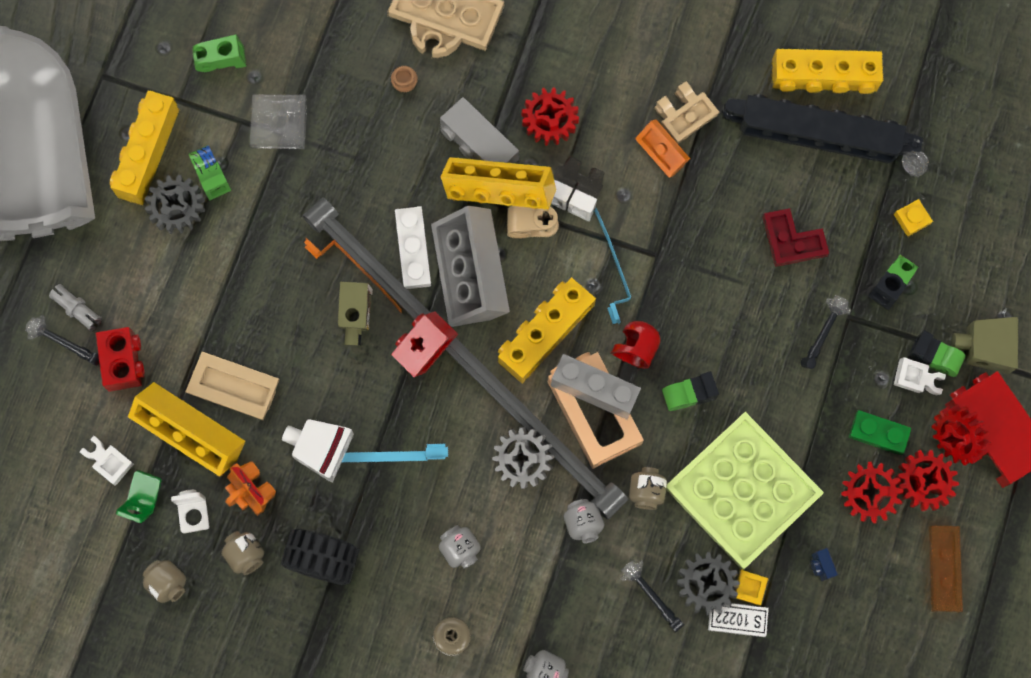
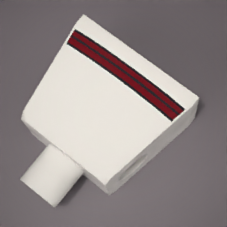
M308 419L303 430L288 425L283 434L282 441L295 446L292 456L296 461L333 483L354 434L352 429Z

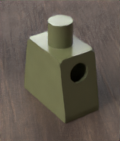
M1018 317L973 321L967 326L966 334L953 333L951 346L959 350H966V363L968 365L1010 374L1018 368Z

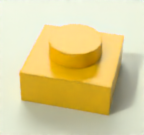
M919 199L894 213L895 218L907 237L933 222Z

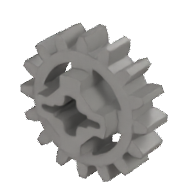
M525 427L519 428V434L514 429L509 430L510 438L505 435L501 436L500 440L503 445H496L494 447L499 452V455L492 457V460L499 461L500 464L495 468V471L502 470L504 474L501 480L504 481L510 478V486L512 487L520 482L521 488L525 489L528 486V481L532 486L538 485L537 477L545 480L547 475L544 473V470L550 471L553 469V466L548 464V460L555 457L547 452L552 447V444L544 445L543 441L546 436L536 437V429H531L528 434ZM517 440L515 449L507 453L509 446ZM531 442H533L537 446L540 452H537L531 446ZM523 453L529 457V460L526 462L519 460L518 455ZM535 463H540L537 471L530 475L532 466ZM508 464H511L516 469V473L509 468Z

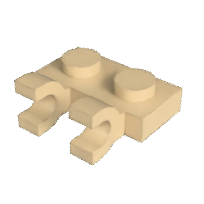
M687 81L678 86V91L675 92L679 100L686 103L683 107L676 111L666 96L657 101V106L654 107L657 113L665 118L661 125L677 144L719 114V111L706 94L702 92L697 96Z

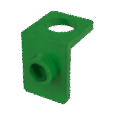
M140 470L135 471L127 501L117 509L116 515L143 523L154 512L162 479ZM127 510H135L141 514H132Z

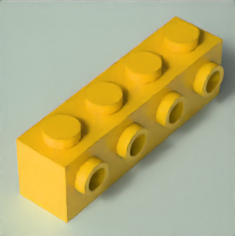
M776 49L772 58V87L783 92L804 89L812 93L822 90H833L835 93L859 91L862 94H870L877 91L883 82L882 52Z
M148 90L145 98L140 100L138 105L139 115L136 122H133L130 126L129 141L127 146L121 149L119 167L117 171H113L110 178V188L118 198L140 205L144 204L145 197H147L179 112L173 97Z
M449 157L441 175L447 198L457 201L549 210L557 190L552 169L546 166Z
M572 277L567 283L564 281L559 283L553 291L555 296L548 303L544 300L535 310L536 316L530 322L524 321L517 329L516 333L518 335L512 342L507 340L498 350L500 354L498 356V363L522 384L595 306L596 298Z
M155 382L135 396L128 418L219 477L237 462L245 444V440Z

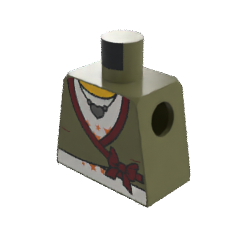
M340 282L338 327L345 330L344 345L361 346L362 331H369L373 288L368 283ZM359 312L358 320L350 321L351 314Z

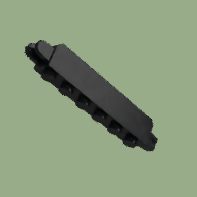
M761 94L748 95L746 100L730 98L724 104L725 108L722 110L723 118L728 121L731 120V122L741 123L740 130L747 136L889 164L895 161L899 155L918 156L922 150L923 137L905 132L906 126L899 125L898 122L893 120L879 121L867 115H848L842 110L828 111L820 109L816 105H797L790 100H772Z

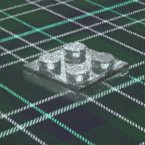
M253 94L251 148L305 149L306 95Z

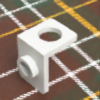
M186 490L179 492L178 496L171 497V501L178 506L182 533L209 529L205 496L200 492H196V490ZM196 509L201 512L202 519L199 524L189 525L186 522V514L190 510Z

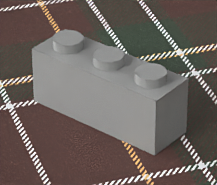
M464 97L440 117L441 133L449 141L454 140L460 146L459 150L466 158L504 163H516L519 160V150Z
M565 354L562 355L551 380V387L627 420L641 390L640 387Z

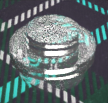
M910 151L903 156L902 165L910 175L921 176L926 172L929 162L923 152Z

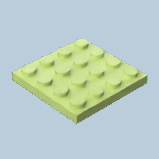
M746 412L667 484L666 488L675 500L742 570L824 493Z

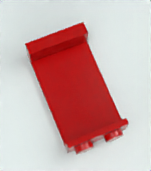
M997 371L990 376L985 372L972 380L975 384L973 387L966 390L962 386L951 393L952 400L946 403L945 406L952 407L958 404L960 409L967 406L970 414L977 412L976 419L985 422L982 428L990 433L985 439L991 442L986 447L987 454L1002 474L996 480L1001 488H1004L1031 472V418Z

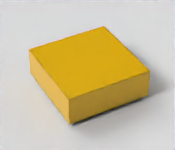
M740 570L737 578L740 585L739 588L734 589L738 593L736 599L761 606L768 578Z

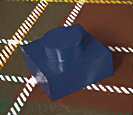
M828 548L812 554L813 560L810 563L816 577L820 576L821 581L838 575Z

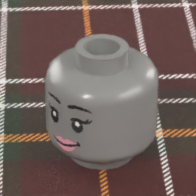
M588 499L577 500L569 504L568 510L564 514V521L571 538L582 540L583 543L597 540L599 538L598 534L604 528V522L598 506L593 502H589Z
M457 525L440 537L442 541L439 544V550L451 567L455 568L462 565L463 569H466L478 560L475 555L479 553L481 546L468 527L460 528Z
M546 650L539 651L535 657L530 655L524 666L527 678H567L569 672L564 659Z

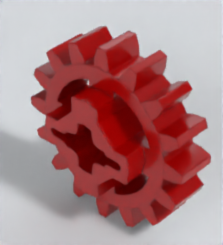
M554 87L551 93H547L546 89L542 88L540 96L535 92L532 93L533 101L526 99L525 107L527 109H522V117H524L522 126L528 127V136L535 134L536 143L542 138L546 146H548L550 140L559 145V138L562 137L567 141L569 140L568 132L575 133V124L579 122V117L576 116L579 108L578 106H572L574 104L573 97L565 99L566 91H562L559 95L556 94V88ZM539 105H542L541 108H540V110H536V111H535V114H533L534 110H535ZM566 119H568L566 124L559 129L560 124L564 123Z
M958 404L946 407L940 411V414L934 417L936 423L932 425V428L937 433L933 435V438L940 442L937 445L938 449H945V457L951 455L953 456V463L961 461L966 466L970 462L974 464L988 453L986 447L991 442L985 439V437L990 433L982 428L985 422L976 419L977 412L970 414L967 406L960 409Z
M919 450L915 453V458L909 455L905 458L907 464L901 463L898 466L903 473L895 476V478H900L902 484L897 486V488H901L905 492L901 498L902 500L908 498L912 500L910 507L913 508L920 504L921 511H926L930 505L931 509L935 511L939 509V503L942 506L949 504L947 497H955L956 493L951 488L959 486V482L953 481L952 477L957 475L958 472L950 471L949 467L952 465V461L946 463L942 461L944 454L941 453L934 457L933 450H929L924 456L923 452ZM919 463H929V465L924 469L920 466H915ZM929 474L928 482L930 483V485L925 487L926 479L924 478V476ZM930 492L934 495H939L936 498H925V496L928 495V493Z
M868 462L867 469H864L859 464L857 465L858 473L848 472L852 479L850 482H842V484L848 487V491L841 492V495L849 499L844 503L845 507L853 506L852 516L861 513V521L865 522L868 517H871L872 523L876 524L879 516L884 521H887V513L889 511L893 514L898 513L894 505L903 504V501L898 499L897 496L903 494L904 490L896 486L901 482L900 478H891L895 472L893 469L884 472V464L880 463L877 469H875L873 463ZM877 475L883 476L890 486L880 485ZM865 476V482L860 487L855 488L856 483ZM872 484H874L875 489L880 491V494L875 495V500L873 501L871 497L866 495V491H870ZM891 497L889 503L883 509L879 510L880 503L885 498ZM855 499H863L867 503L868 511L862 509Z

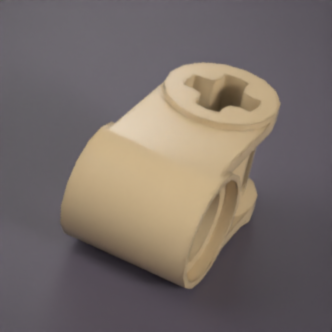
M511 206L507 209V235L511 238L551 237L558 231V216L552 207L549 210ZM545 218H549L548 225H543Z

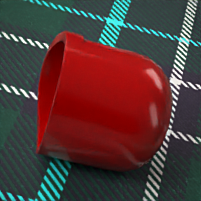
M629 322L623 329V333L627 338L626 344H615L610 354L635 367L648 369L660 345L661 338L659 332L646 322Z

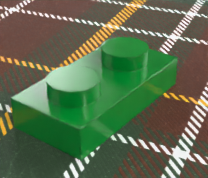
M858 410L848 438L903 455L911 427Z

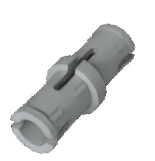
M62 284L55 286L58 293L53 289L51 290L49 298L62 306L69 317H75L89 331L96 329L93 325L94 323L99 326L102 317L89 309L82 298H76Z

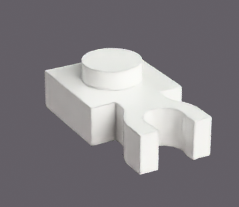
M901 358L894 385L917 393L923 392L925 388L931 394L941 395L943 389L935 387L934 379L939 381L945 380L946 374L940 372L928 373L929 365Z
M93 436L90 440L96 444V450L89 453L83 448L80 453L88 459L96 460L92 467L116 486L134 464L111 445L105 450L103 443Z

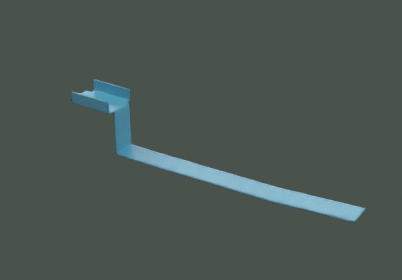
M595 208V214L608 241L628 296L626 299L611 303L608 308L612 323H618L619 325L621 321L615 304L629 301L631 295L609 235L597 208Z
M427 444L426 451L345 453L342 462L428 461L430 459H445V457H448V447H445V444Z

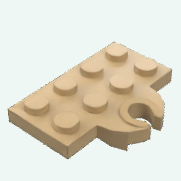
M393 0L388 10V16L411 24L410 31L413 44L422 54L426 51L425 42L427 40H438V46L432 50V57L439 58L454 52L461 42L486 51L504 8V1Z

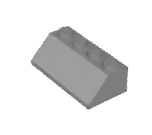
M466 206L432 223L449 325L454 327L489 321L509 313L491 209Z

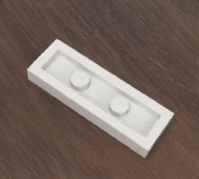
M422 206L395 209L403 285L406 289L430 287L431 280Z

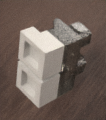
M569 157L563 166H558L553 175L557 190L551 204L563 210H566L568 206L569 213L590 221L594 208L602 194V183L605 173L597 168H591L587 177L578 173L582 163L573 157Z

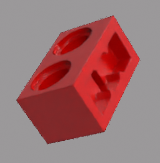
M130 327L96 332L103 387L111 392L142 386L141 377H145L143 362L138 360L137 351L141 350L139 335H135ZM118 341H126V345L122 350L114 351L115 344ZM122 367H129L128 375L118 378L119 370Z

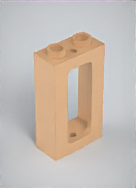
M587 352L576 358V360L608 373L598 352L592 355L590 352ZM557 367L550 371L551 375L548 376L547 382L592 469L642 445L644 440L631 415H629L627 420L614 414L624 433V437L608 446H600L575 397L551 387V380Z

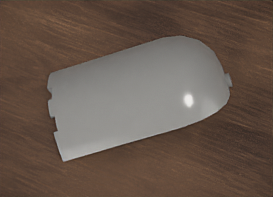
M0 26V241L15 240V235L32 233L33 238L54 235L53 229L64 226L69 230L80 227L94 220L95 213L77 93L70 70L59 54L41 39L21 31L9 29L6 26Z

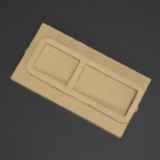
M202 352L185 392L264 420L275 396L279 378Z

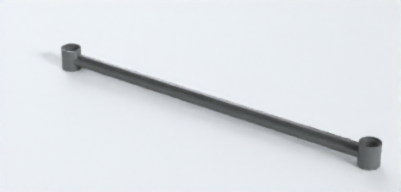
M322 197L302 215L305 221L317 233L324 229L414 319L422 313H431L335 219L339 214L325 198ZM457 338L445 349L528 432L531 429H536V437L546 436L543 441L544 445L552 444V447L547 451L554 455L555 459L595 497L591 502L598 506L601 515L609 520L629 500L625 493L613 482L606 486Z

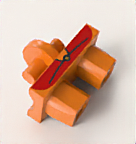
M252 461L242 466L236 463L230 467L231 472L227 476L231 484L225 488L230 494L225 502L229 507L237 503L242 510L250 506L258 516L264 512L267 504L274 498L276 490L268 482L258 488L253 484L252 481L259 477L260 472Z

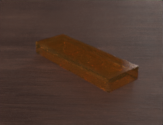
M930 526L932 611L963 612L960 526Z

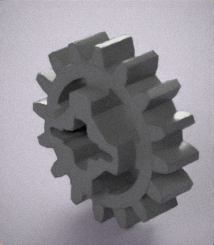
M168 175L166 178L167 182L165 183L158 179L157 184L159 187L157 189L150 187L149 190L152 196L145 197L147 204H149V206L145 207V211L147 214H151L149 217L152 224L157 223L156 226L161 231L166 227L169 234L173 233L174 228H177L180 234H182L184 226H188L192 230L193 224L191 222L193 220L201 221L198 212H205L204 206L200 204L205 202V198L202 194H199L201 192L199 186H193L194 183L190 178L184 182L181 175L177 176L176 181H173L170 175ZM189 195L192 196V207L187 203L190 199ZM159 202L162 203V208L160 209L161 214H159L158 211ZM169 202H170V203H174V204L180 203L181 206H179V205H178V206H176V205L170 206Z
M707 552L705 559H702L699 554H695L694 563L688 559L685 562L688 570L680 569L679 575L684 578L677 580V586L684 587L679 592V597L687 596L688 599L685 602V606L688 607L694 604L695 613H698L703 608L705 609L706 616L710 615L711 609H715L720 614L722 612L721 605L730 608L732 603L729 598H737L738 593L732 589L739 588L740 582L733 580L738 572L737 570L729 571L731 561L729 560L723 564L721 562L722 555L720 554L716 559H711L710 552ZM710 566L709 569L701 572L696 570L700 567ZM719 571H721L724 574L727 581V585L726 582L721 581L720 576L718 574ZM713 574L712 585L703 594L704 582ZM689 583L696 587L697 597L692 593ZM714 596L720 597V599L716 601H707L708 598Z

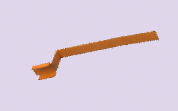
M306 238L304 242L306 244L305 248L316 259L335 244L402 313V309L335 240L320 251Z

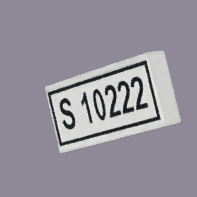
M731 604V607L727 608L721 605L722 612L720 614L715 609H711L708 624L709 631L766 637L768 608Z

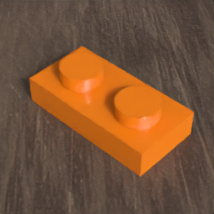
M656 119L650 121L635 138L669 178L673 177L691 159Z

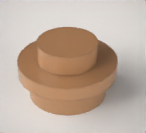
M407 66L398 67L391 75L392 86L399 92L411 91L417 84L416 72Z

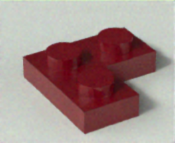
M790 208L763 214L762 218L775 267L823 258L829 255L823 228L796 233Z

